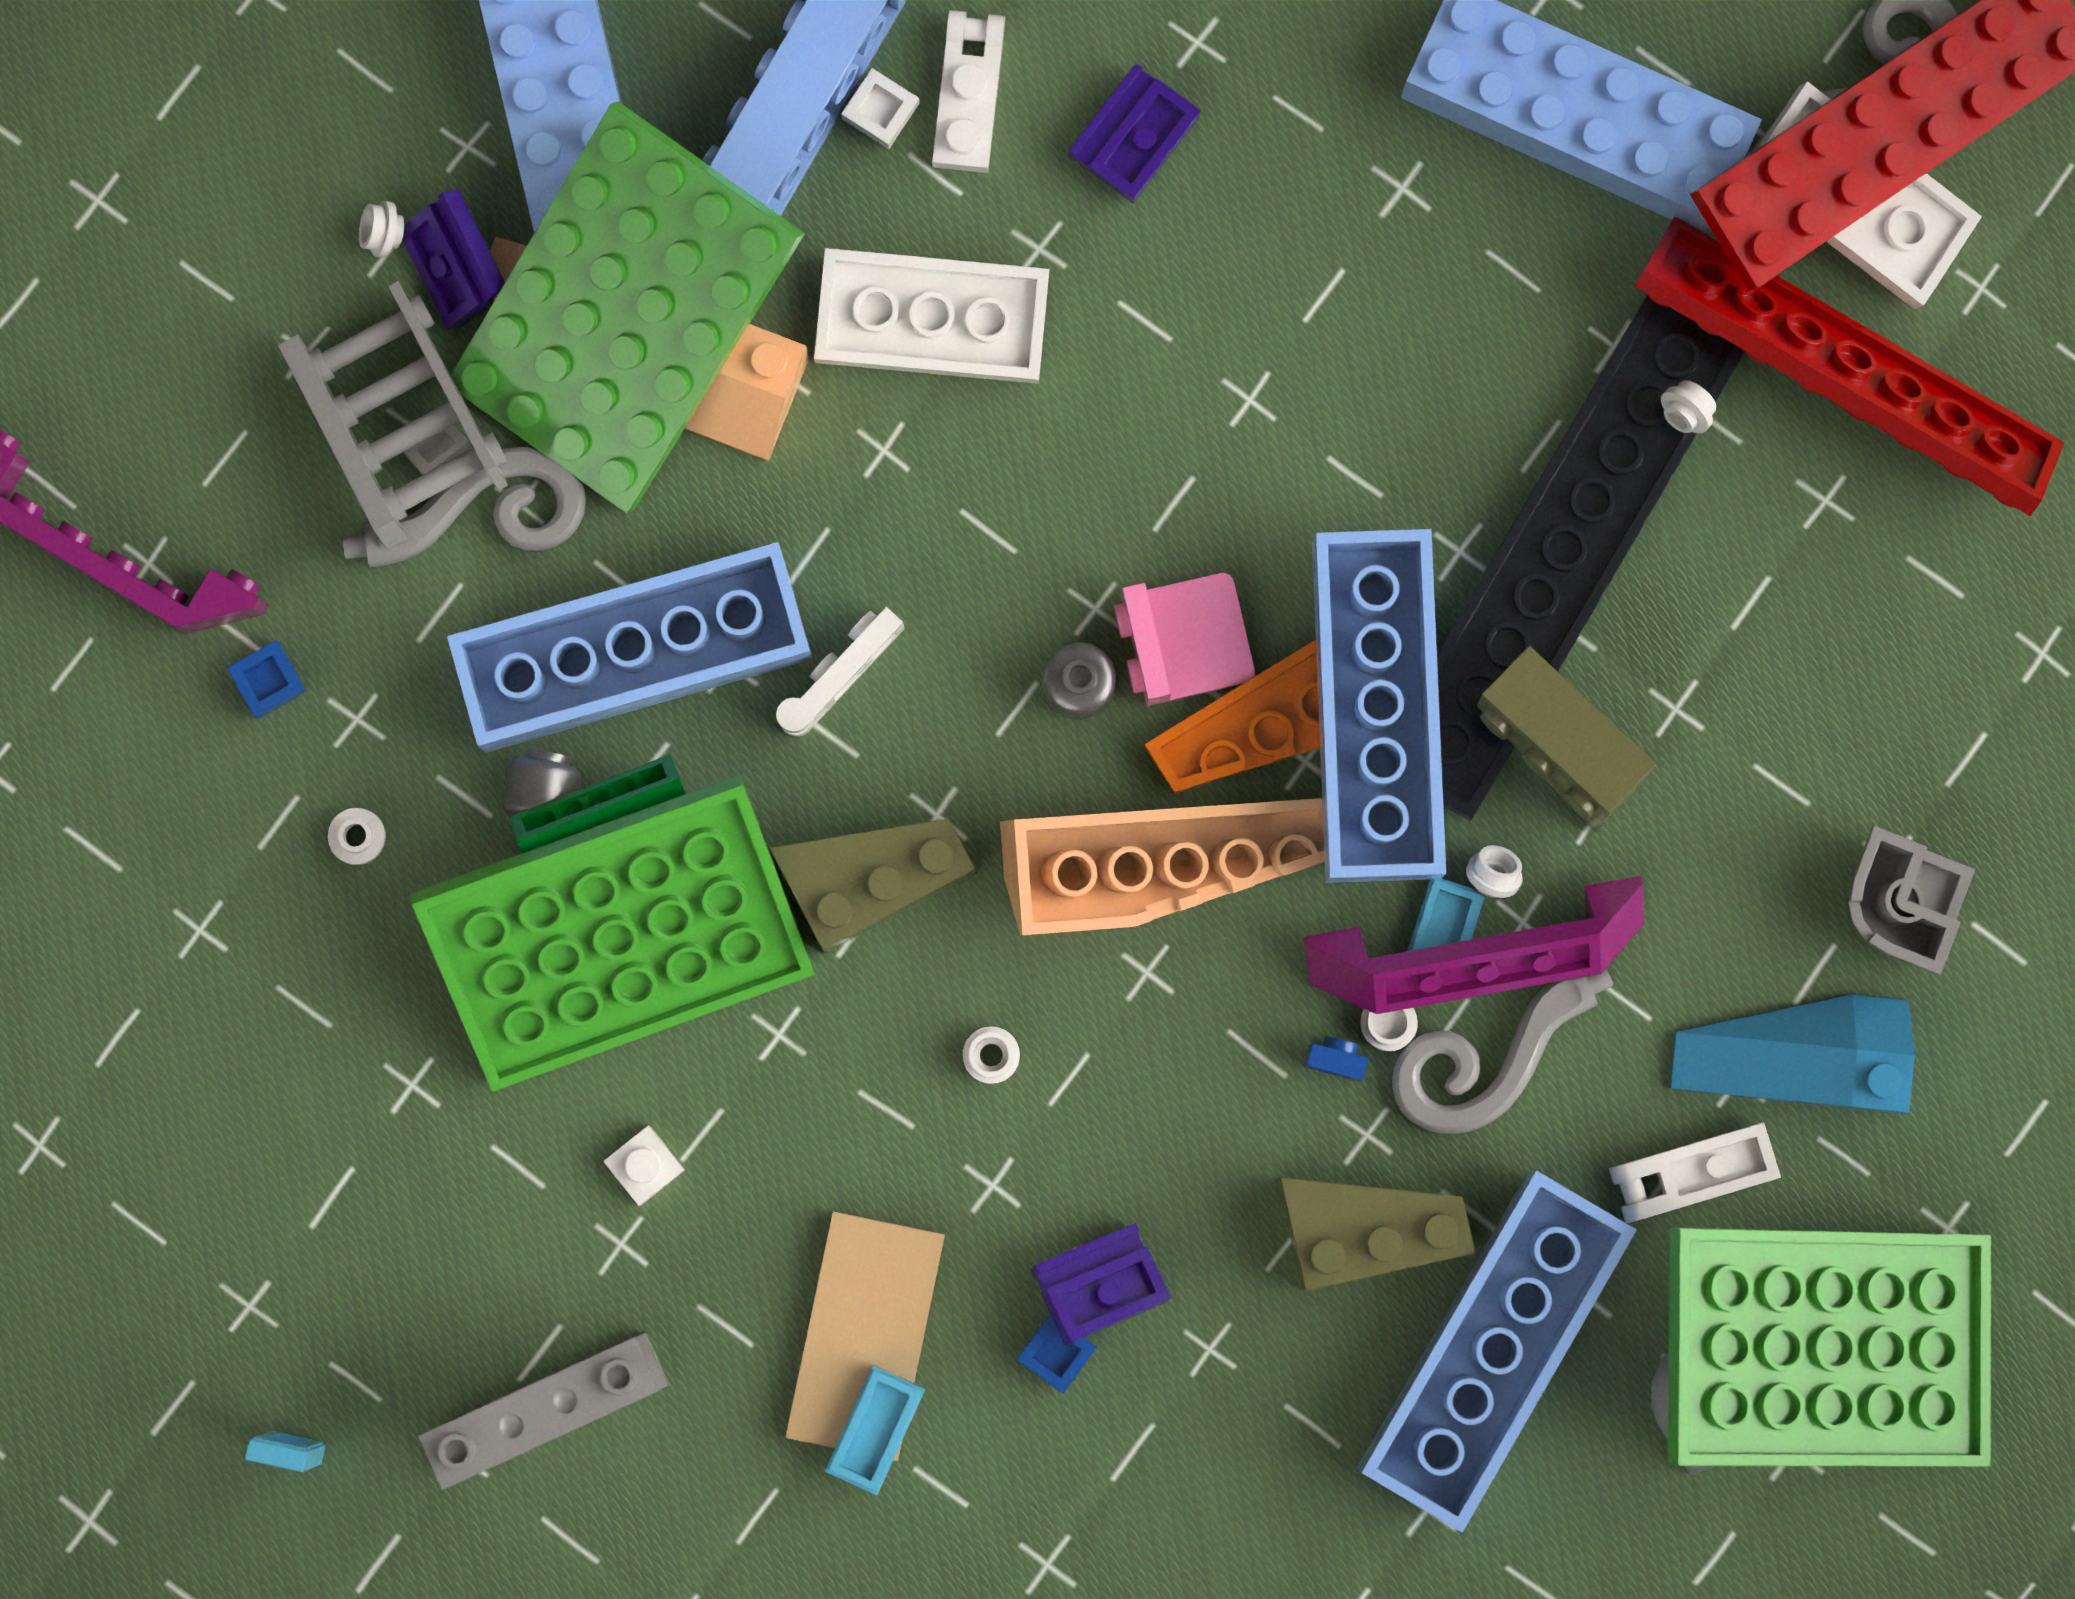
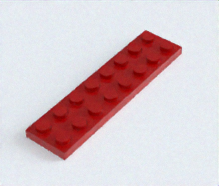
M1978 0L1689 194L1748 291L1757 289L2073 74L2075 72V8L2070 0Z
M1674 216L1634 287L1648 294L1655 303L1664 307H1671L1695 321L1705 332L1720 336L1745 350L1755 361L1769 364L1793 378L1803 389L1819 393L1843 407L1853 418L1867 421L1893 436L1901 446L1910 450H1917L1936 461L1951 475L1967 479L1991 493L2001 504L2016 508L2028 516L2033 514L2044 497L2065 442L1777 275L1759 288L1748 291L1719 242Z

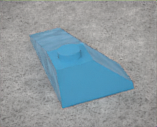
M1851 994L1675 1032L1669 1089L1891 1114L1909 1113L1915 1058L1909 1001Z

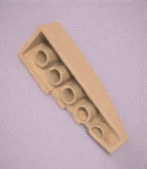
M495 237L490 253L506 282L526 246ZM749 324L684 430L769 462L809 361L806 345Z
M1322 798L1000 821L1004 880L1020 935L1135 927L1150 922L1153 919L1203 904V902L1325 862Z

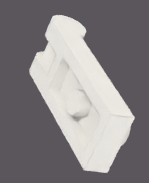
M950 10L932 164L935 168L988 173L1005 16L989 14L988 20L966 18L967 12ZM964 40L985 42L984 57L962 55Z
M885 607L878 616L872 611L863 616L848 634L854 642L839 658L833 652L828 654L810 674L809 677L815 682L800 699L792 697L780 703L777 708L776 717L784 733L792 737H800L808 733L905 629L903 621L888 607Z
M1764 1123L1751 1125L1609 1168L1613 1184L1620 1185L1626 1204L1621 1206L1625 1223L1652 1217L1781 1178ZM1657 1173L1663 1194L1647 1198L1641 1177Z

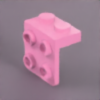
M1219 573L1148 590L1145 583L1122 589V603L1113 605L1120 637H1131L1135 659L1126 660L1133 693H1144L1146 706L1239 686L1254 677L1255 668L1235 583L1229 574Z

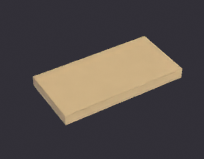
M833 1211L785 1438L835 1448L873 1365L915 1383L945 1234ZM902 1442L894 1457V1461L899 1460Z

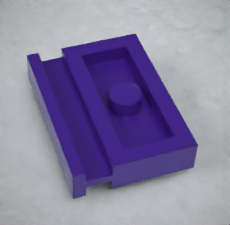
M1137 63L1134 64L1068 153L1070 158L1083 164L1089 169V172L1133 204L1201 114L1200 109L1157 78L1154 79L1143 71V67Z
M459 189L442 192L438 196V201L428 204L404 225L402 238L447 330L464 326L494 301L493 297L499 294L505 284Z
M1137 1223L1041 1262L1030 1270L1033 1278L1036 1277L1043 1291L1041 1293L1043 1300L1065 1346L1165 1304L1171 1299L1148 1247H1144L1138 1232L1140 1230Z

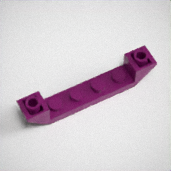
M0 430L1 524L185 634L264 615L269 605L256 596L261 586L232 568L226 577L210 569L191 602L185 607L183 605L189 597L187 594L160 578L154 588L135 576L141 567L111 549L107 557L103 558L87 548L93 538L65 521H62L58 529L43 522L39 518L45 509L17 492H14L8 501V497L30 462L15 452L21 442Z
M1641 876L1584 886L1586 919L1374 958H1368L1360 927L1305 936L1304 946L1309 983L1372 1013L1381 1014L1602 974L1644 925L1643 882Z

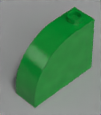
M669 754L509 816L520 851L524 853L685 795L686 792L672 757Z

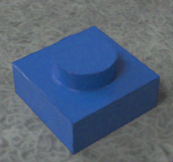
M277 640L227 667L253 716L257 719L307 692L283 646Z
M1325 1036L1323 1046L1314 1043L1309 1045L1304 1067L1359 1082L1364 1078L1369 1058L1356 1055L1358 1044Z
M1049 1314L1017 1360L1064 1394L1097 1346L1086 1338L1065 1346Z

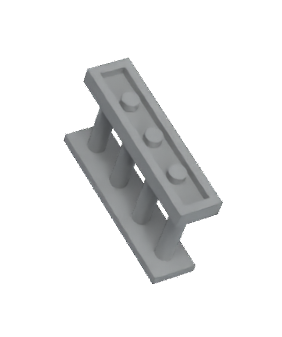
M399 281L388 287L401 310L323 352L320 348L310 352L299 335H296L278 345L374 532L388 550L408 539L399 520L408 516L405 510L485 468L498 490L508 486L499 468L508 462L493 432L482 436L426 331L427 328L435 325L434 320L420 295L418 294L409 299ZM410 331L413 332L425 355L424 357L347 398L343 393L334 398L327 384L328 381L335 378L333 372ZM435 376L437 377L449 400L448 403L371 444L367 439L358 444L351 430V427L359 424L358 417ZM461 423L474 447L473 449L396 490L392 486L382 490L375 476L376 473L383 470L382 463L453 425Z
M646 1332L418 1437L439 1485L444 1490L654 1394L670 1384Z

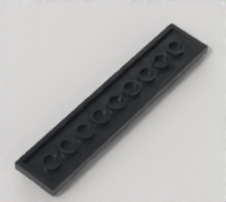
M1648 294L1437 652L1443 806L1469 821L1474 818L1515 747L1507 738L1502 740L1497 737L1480 719V715L1483 712L1477 707V704L1482 694L1529 646L1559 672L1697 435L1694 432H1680L1668 423L1664 416L1661 396L1669 387L1678 386L1682 381H1691L1704 388L1716 402L1745 353V350L1726 339L1705 332L1695 321L1671 307H1664L1655 303Z

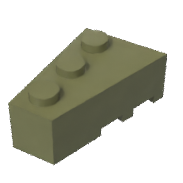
M1531 646L1482 694L1477 704V707L1483 712L1480 715V719L1485 726L1500 739L1505 740L1507 738L1522 754L1526 764L1536 774L1544 778L1595 833L1642 785L1657 764Z
M949 818L770 848L825 953L976 874V869Z
M1277 1178L1302 1290H1314L1476 1253L1462 1196Z

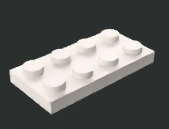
M1808 81L1798 86L1758 148L1831 99ZM1925 174L1826 242L1910 307L1917 309L1924 306L1982 216L1928 174Z
M825 248L814 361L820 364L1039 384L1049 269Z

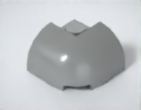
M1872 826L1850 885L1848 906L1853 924L1863 939L1882 953L1936 975H1941L1961 921L1956 919L1975 869L1927 850V846L1877 826Z

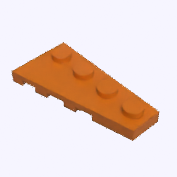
M1316 639L1144 744L1146 751L1173 794L1320 748Z

